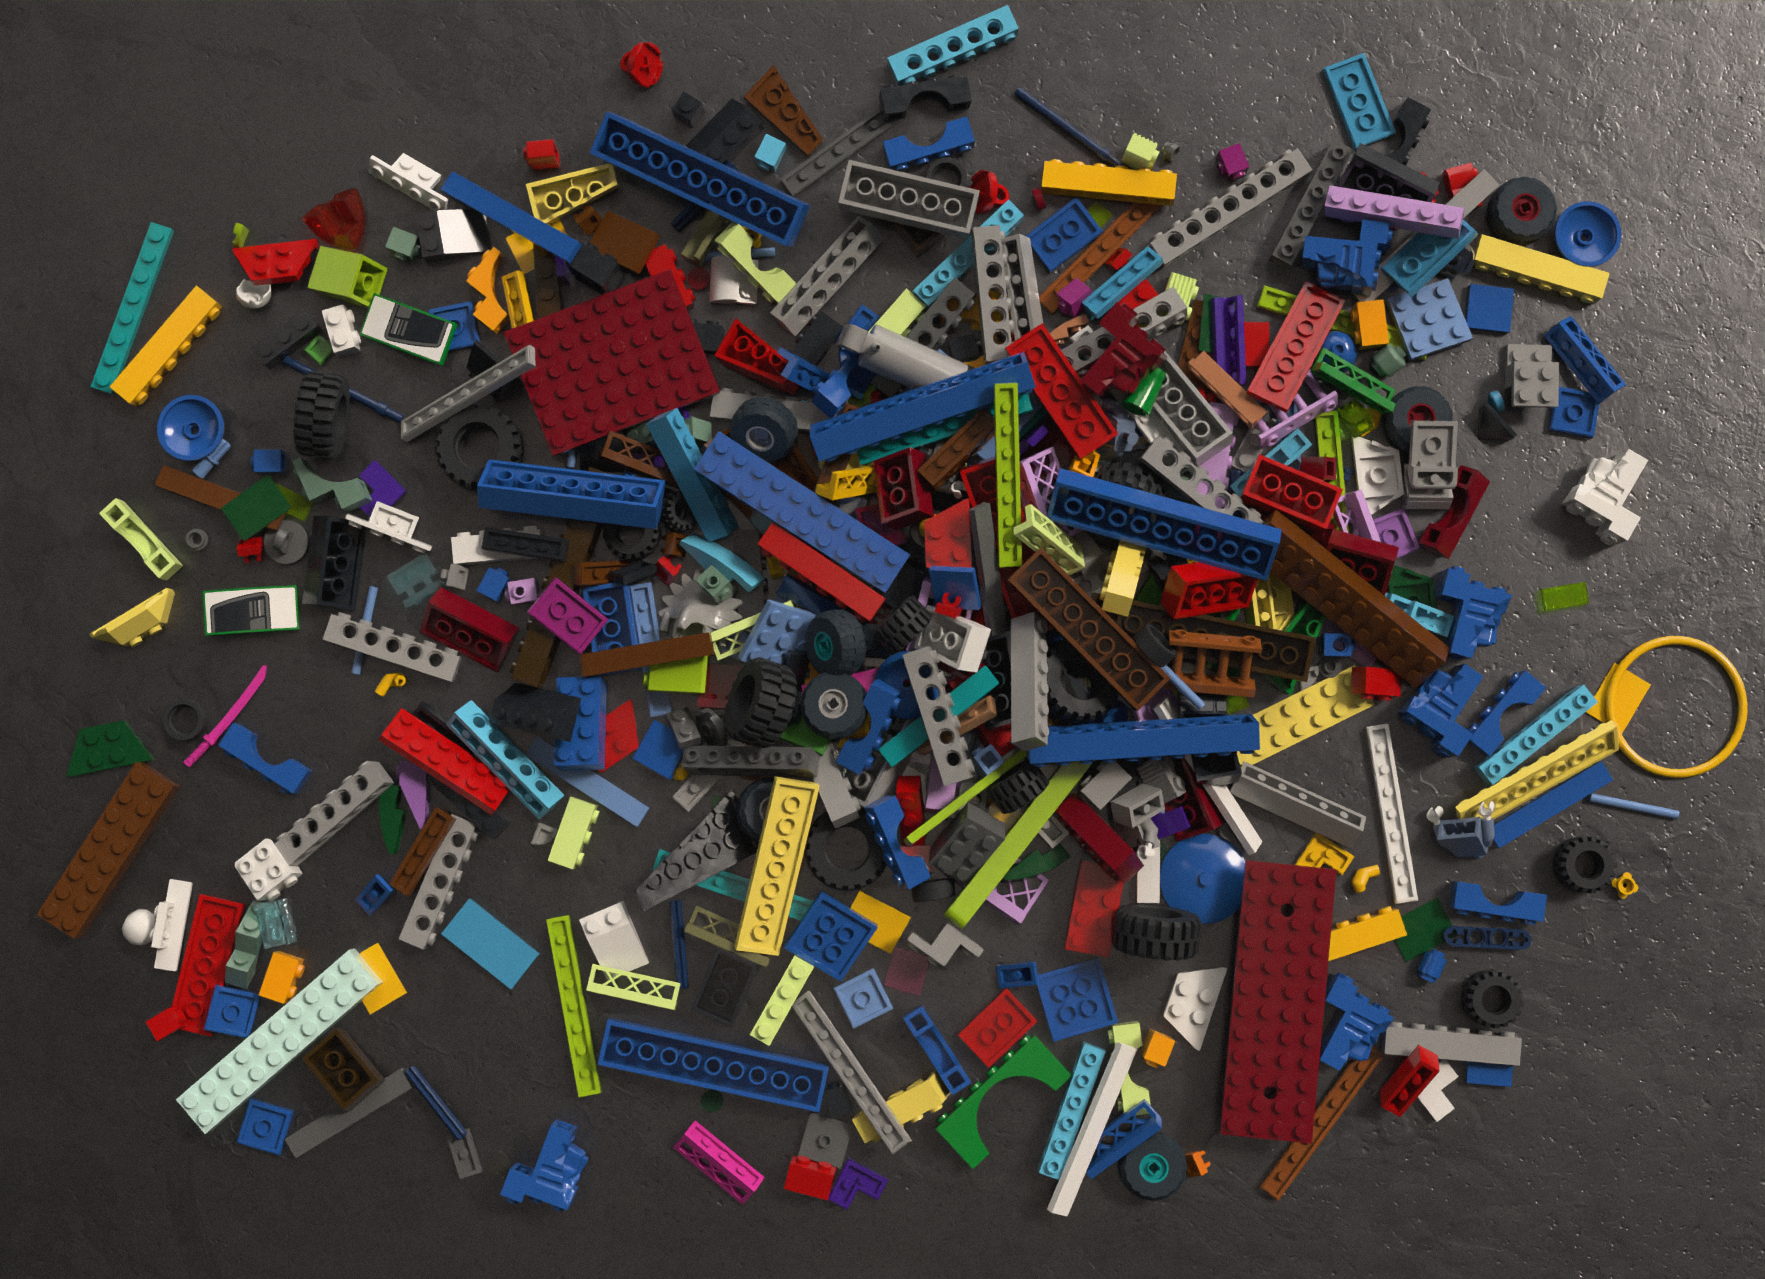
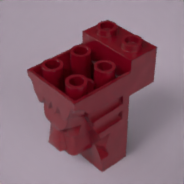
M1116 302L1099 324L1116 338L1081 379L1082 382L1103 398L1109 392H1112L1114 388L1125 394H1134L1140 382L1146 379L1151 369L1155 371L1167 359V356L1164 354L1166 349L1155 339L1151 341L1146 339L1149 335L1137 325L1139 323L1135 318L1137 313L1126 303L1121 306Z

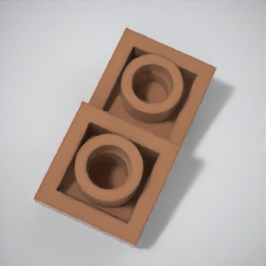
M1087 315L1071 319L1050 333L1058 346L1064 345V341L1068 340V331H1071V334H1075L1088 325Z

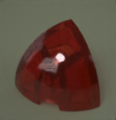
M356 188L335 194L332 200L325 204L319 203L302 217L304 223L318 237L341 249L355 250L363 237L365 211L362 199Z

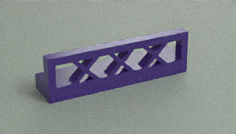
M1243 295L1229 298H1211L1212 359L1239 385H1245Z

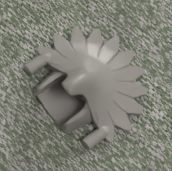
M700 569L695 571L693 580L687 574H683L682 586L671 583L670 588L673 595L662 597V600L669 607L659 611V615L662 616L659 630L667 632L671 619H676L672 638L714 632L731 625L732 622L742 620V616L734 611L743 603L740 599L733 598L738 588L733 586L734 590L731 596L718 605L697 584L696 579L702 574ZM723 639L719 641L720 646H728V640Z

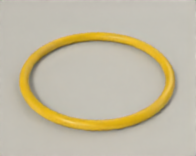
M1684 636L1656 638L1632 650L1615 669L1608 685L1605 702L1607 722L1613 720L1617 725L1619 748L1642 769L1670 778H1686L1700 775L1722 763L1738 745L1745 729L1748 712L1746 691L1740 675L1733 664L1711 645L1698 639ZM1685 645L1709 654L1726 670L1735 687L1738 700V717L1734 732L1726 746L1715 757L1699 766L1686 769H1669L1654 765L1636 754L1627 744L1619 730L1615 715V695L1620 679L1635 659L1657 647Z

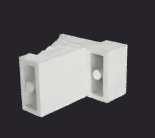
M1630 449L1616 454L1613 460L1603 457L1590 460L1585 475L1580 478L1578 485L1571 489L1563 500L1562 505L1567 507L1566 510L1573 515L1579 514L1586 518L1585 521L1594 527L1600 526L1595 534L1601 537L1600 540L1603 543L1612 546V544L1617 545L1628 541L1641 517L1622 507L1648 460Z

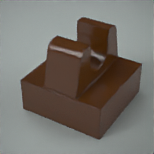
M584 205L582 207L584 211L579 215L575 213L573 217L581 230L589 236L598 228L602 218L591 205Z
M667 532L666 535L661 537V540H666L665 548H660V552L666 555L685 557L686 550L679 543L687 535Z

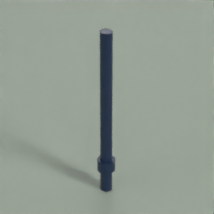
M1021 87L1017 88L1014 93L1098 155L1097 158L1103 163L1107 162L1114 168L1125 165L1111 155L1112 152L1106 147L1102 148Z
M288 356L283 361V364L304 375L311 371H316ZM351 388L349 389L351 399L375 410L376 414L382 417L387 416L399 423L403 420L404 415L392 410L388 404L382 401L379 403Z

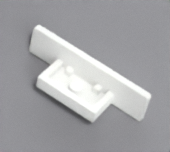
M404 153L392 166L373 155L371 156L368 172L375 178L381 179L394 189L400 190L433 211L447 209L448 199L432 190L440 181L441 175Z
M376 502L369 521L347 514L345 519L350 520L349 525L360 529L362 525L371 528L370 533L380 537L383 534L392 536L391 541L404 545V542L413 544L412 549L425 553L426 550L430 551L432 548L431 545L411 538L419 517L384 503Z
M170 879L166 901L159 902V906L157 905L155 908L154 919H156L155 928H152L150 933L151 947L157 948L154 968L177 971L193 886L192 882Z

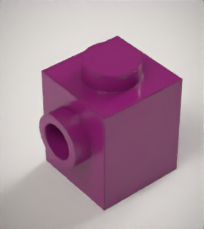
M1240 143L1220 150L1216 156L1218 171L1220 175H1224L1226 180L1231 178L1233 181L1241 179L1249 169V164Z
M1075 278L1057 293L1059 309L1064 314L1068 313L1073 318L1078 317L1085 311L1082 301L1092 294L1091 289Z

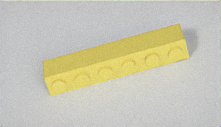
M1483 234L1477 239L1474 247L1475 258L1473 265L1477 270L1484 272L1488 270L1497 272L1496 275L1499 277L1509 278L1510 276L1517 278V281L1522 284L1533 283L1539 285V288L1542 290L1551 291L1553 289L1559 291L1562 296H1576L1581 298L1582 302L1589 304L1598 302L1603 298L1610 274L1608 272L1588 266H1581L1559 257Z

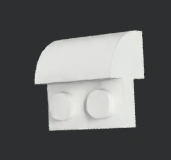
M724 256L711 258L709 302L729 305L732 303L756 305L757 288L748 282L747 278L749 276L744 271L740 273L732 265L734 261L729 256L727 258ZM752 260L758 269V260Z

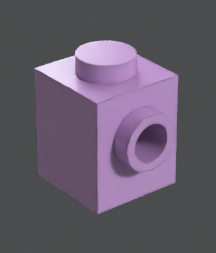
M535 578L507 582L508 588H505L506 599L511 601L513 606L535 603L537 597L540 596L537 579Z

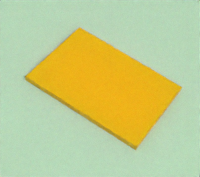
M560 220L550 224L551 227L567 235ZM516 233L506 237L523 273L526 274L534 270L533 243Z
M1616 663L1613 664L1607 676L1604 677V681L1594 696L1598 703L1586 711V713L1602 723H1607L1606 693L1611 677L1618 666ZM1628 670L1621 677L1615 695V715L1621 734L1651 684Z
M862 891L858 892L850 907L877 924L878 928L868 942L891 954L911 917Z
M379 943L359 953L383 981L381 985L362 1000L370 1015L407 993Z

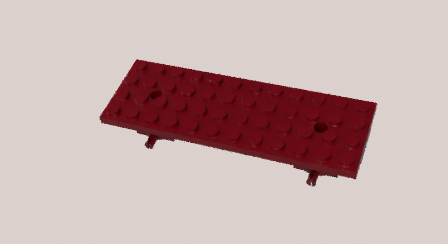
M1245 860L1220 1134L1312 1144L1337 869Z

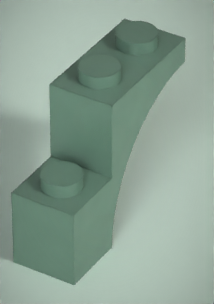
M695 417L684 420L695 439L698 449L702 448L704 444L712 439L711 422ZM649 421L627 430L628 438L653 448L658 447L646 425ZM634 447V448L630 449L629 451L635 453V452L640 451V450H642V449H641V448H638V447Z
M300 457L293 461L295 466L293 472L296 478L302 482L304 487L302 488V493L306 500L318 504L335 496L334 501L338 508L347 512L372 502L364 481L358 478L345 482L327 481L313 471L307 460Z
M256 900L252 901L236 930L235 950L226 964L225 983L244 989L248 988L256 972L260 947L268 924L274 914L275 906Z

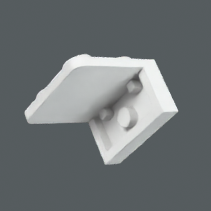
M264 839L235 862V868L257 900H275L281 895L280 891L285 887L293 886L297 883V878L303 874L298 866H289L271 839Z

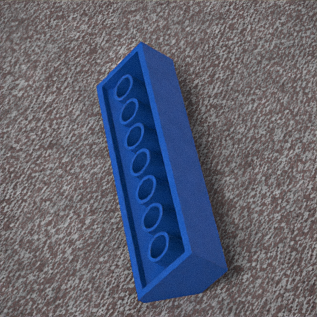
M488 459L477 485L478 507L513 513H528L576 519L579 521L585 520L656 529L661 516L665 480Z

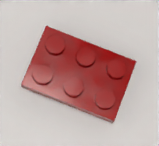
M1005 988L958 1033V1036L989 1068L1037 1020Z

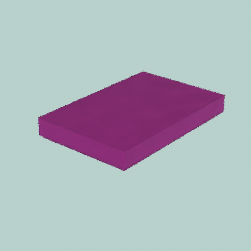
M554 577L527 611L530 616L579 655L582 654L608 621L605 616L556 577Z

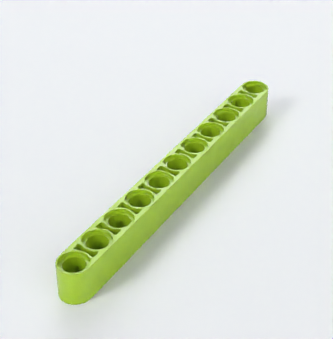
M1070 761L1071 764L1060 765L1049 779L1047 788L1031 802L1006 834L1002 844L974 875L945 912L944 916L961 930L964 928L1091 764Z

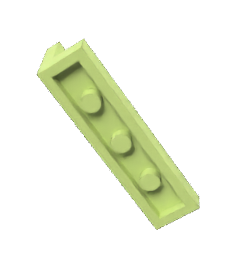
M1033 505L1025 506L1026 522L1014 527V535L1035 552L1041 547L1068 575L1085 568L1082 545Z
M791 600L783 603L793 607ZM760 613L711 632L713 648L718 661L741 651L744 644L737 641L740 632L745 630L751 632L750 628L754 627ZM736 634L734 640L731 639V638H728V637L733 636V635ZM723 639L733 642L728 652L720 654L716 642ZM735 644L740 645V647L733 649Z
M592 964L586 991L676 1011L681 983ZM596 970L605 971L610 978L604 984L593 983ZM610 973H614V974H618V975H616L615 977L612 978V976L610 975ZM622 975L627 976L632 985L626 989H620L614 980ZM632 978H637L640 980L634 983ZM644 980L650 981L654 990L647 994L641 993L636 986ZM612 982L615 987L606 986V985H608L609 983ZM653 982L659 983L661 985L656 988ZM665 985L675 987L672 1000L663 998L658 990ZM634 987L637 992L629 990ZM656 992L659 997L652 996L651 994Z

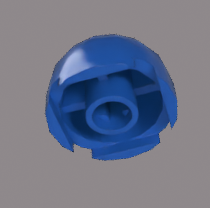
M1340 331L1329 332L1321 348L1329 350L1354 365L1357 357V347L1354 340L1348 334ZM1324 356L1322 361L1332 366L1331 360ZM1343 367L1340 368L1339 371L1345 373L1348 371V369Z

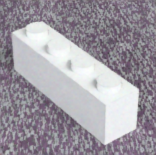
M537 526L523 527V531H516L543 535V531L537 529ZM504 528L503 530L515 531V528ZM485 530L479 531V535L461 532L457 533V537H451L453 564L456 565L536 559L481 549Z

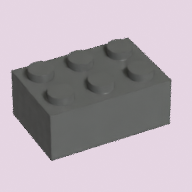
M967 802L930 847L929 864L967 885L1005 840V823Z

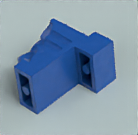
M1362 219L1359 241L1305 236L1302 269L1316 271L1317 282L1323 289L1337 287L1340 290H1352V293L1356 295L1370 297L1371 291H1376L1378 272H1374V269H1379L1381 255H1385L1386 249H1390L1393 230L1389 229L1390 222Z
M1452 566L1438 573L1434 592L1435 599L1453 603L1451 615L1454 616L1448 637L1444 639V644L1449 647L1447 657L1463 661L1473 658L1476 647H1487L1496 644L1497 627L1501 622V614H1505L1512 594L1506 593V589L1493 586L1492 589L1486 588L1482 582L1471 581L1469 583L1471 574L1465 573L1464 568Z
M1466 664L1454 666L1450 673L1436 670L1423 681L1422 685L1417 688L1414 696L1409 697L1397 713L1402 716L1401 720L1412 726L1415 724L1421 728L1419 732L1426 737H1434L1430 743V746L1435 748L1433 750L1434 753L1442 758L1458 757L1473 733L1456 723L1455 720L1484 676Z
M1338 972L1337 975L1330 973L1327 978L1325 1001L1337 1007L1322 1035L1320 1060L1340 1071L1347 1058L1359 1062L1368 1060L1372 1045L1377 1042L1379 1034H1383L1394 1017L1388 1015L1389 1009L1375 1002L1370 1005L1369 998L1356 992L1358 987L1353 985L1355 980Z
M556 1119L550 1126L535 1168L518 1162L510 1168L500 1194L505 1197L504 1200L517 1204L518 1202L522 1203L527 1196H530L529 1199L536 1203L544 1201L551 1204L550 1207L554 1210L561 1212L564 1209L568 1210L575 1200L579 1187L576 1184L581 1177V1171L589 1159L583 1149L573 1144L578 1127Z

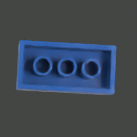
M615 582L582 588L584 600L608 619L591 641L592 652L638 645L630 584L622 585ZM642 667L628 670L599 674L596 676L605 677L623 673L642 671L643 669Z
M601 676L557 678L556 692L579 697L581 702L571 742L555 739L554 766L561 771L605 770L607 682Z

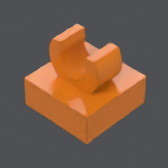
M1204 1150L1184 1154L1188 1177L1202 1176L1208 1172L1207 1167L1210 1166V1161L1203 1162L1201 1157L1205 1154Z

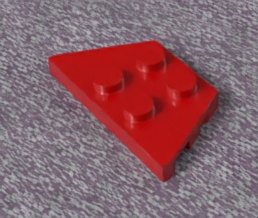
M317 239L232 248V251L252 284L258 286L298 281L303 274V269L307 267L311 260L310 255L312 251L318 249L319 243Z
M965 499L924 521L926 568L930 569L931 566L972 568L969 499Z
M629 699L606 715L605 770H598L602 773L639 747L632 699Z

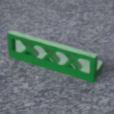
M1325 348L1320 349L1310 370L1311 373L1381 414L1393 412L1396 404L1391 400L1395 394V389ZM1324 356L1331 360L1332 366L1322 361ZM1343 367L1348 369L1350 377L1339 371V369ZM1357 379H1365L1368 387L1358 382ZM1382 389L1386 391V397L1378 394L1375 390Z

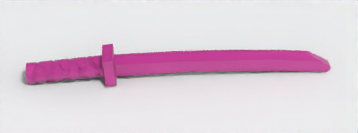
M266 665L262 666L250 685L209 735L206 734L203 737L205 740L184 760V763L189 768L210 746L217 744L216 740L233 722L260 687L266 677Z

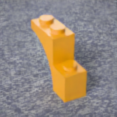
M493 247L491 251L487 250L483 254L482 262L478 267H473L470 270L466 282L486 298L484 301H479L475 306L474 317L497 335L509 321L510 316L501 308L495 294V275L504 256Z

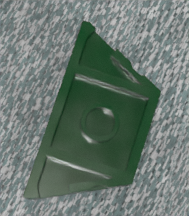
M1394 565L1387 588L1388 593L1398 595L1410 601H1417L1436 609L1433 578Z
M125 720L83 728L79 730L67 777L133 765L135 762L153 761L154 756L147 751L141 739L135 735L132 727Z

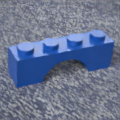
M968 117L946 122L942 138L930 146L915 145L904 135L883 141V149L889 169L899 172L909 169V166L916 164L917 166H924L932 159L950 157V154L959 152V154L967 153L975 145Z
M853 352L854 356L852 358L846 357L840 364L841 368L838 371L834 369L826 378L828 381L825 384L820 382L813 391L815 396L811 402L829 418L834 417L845 406L851 396L846 380L859 377L871 381L876 373L858 365L860 356L858 353Z
M1526 670L1519 673L1515 672L1508 680L1509 686L1505 690L1501 689L1494 697L1496 700L1491 707L1487 706L1481 712L1480 716L1482 718L1477 724L1473 723L1467 729L1473 733L1468 743L1485 757L1491 756L1504 740L1500 731V718L1504 710L1515 703L1526 706L1533 705L1547 688Z
M879 679L871 683L863 701L871 716V729L865 737L847 740L840 751L836 763L859 775L871 768L874 762L872 755L875 750L878 751L883 742L881 738L883 731H887L892 723L890 716L892 711L896 712L901 703L899 696L902 691Z
M233 723L218 745L224 749L222 752L232 759L237 757L242 760L241 765L251 771L253 769L261 773L260 777L269 783L272 781L280 785L278 789L288 795L291 793L299 794L313 771L295 759H288L279 765L268 764L258 754L256 747L257 735L241 724Z
M885 795L865 806L866 820L873 827L875 832L874 838L883 850V859L893 873L892 879L895 885L901 889L909 890L929 879L931 876L923 857L905 854L898 844L897 829L904 818V814L897 797Z
M1453 881L1449 907L1455 908V913L1469 915V911L1478 912V917L1491 918L1492 914L1500 915V920L1514 922L1515 917L1521 918L1522 923L1536 925V921L1544 922L1547 895L1519 891L1509 903L1494 905L1485 898L1480 885Z
M921 1004L903 1016L904 1021L932 1061L951 1094L954 1095L971 1084L970 1078L923 1005Z

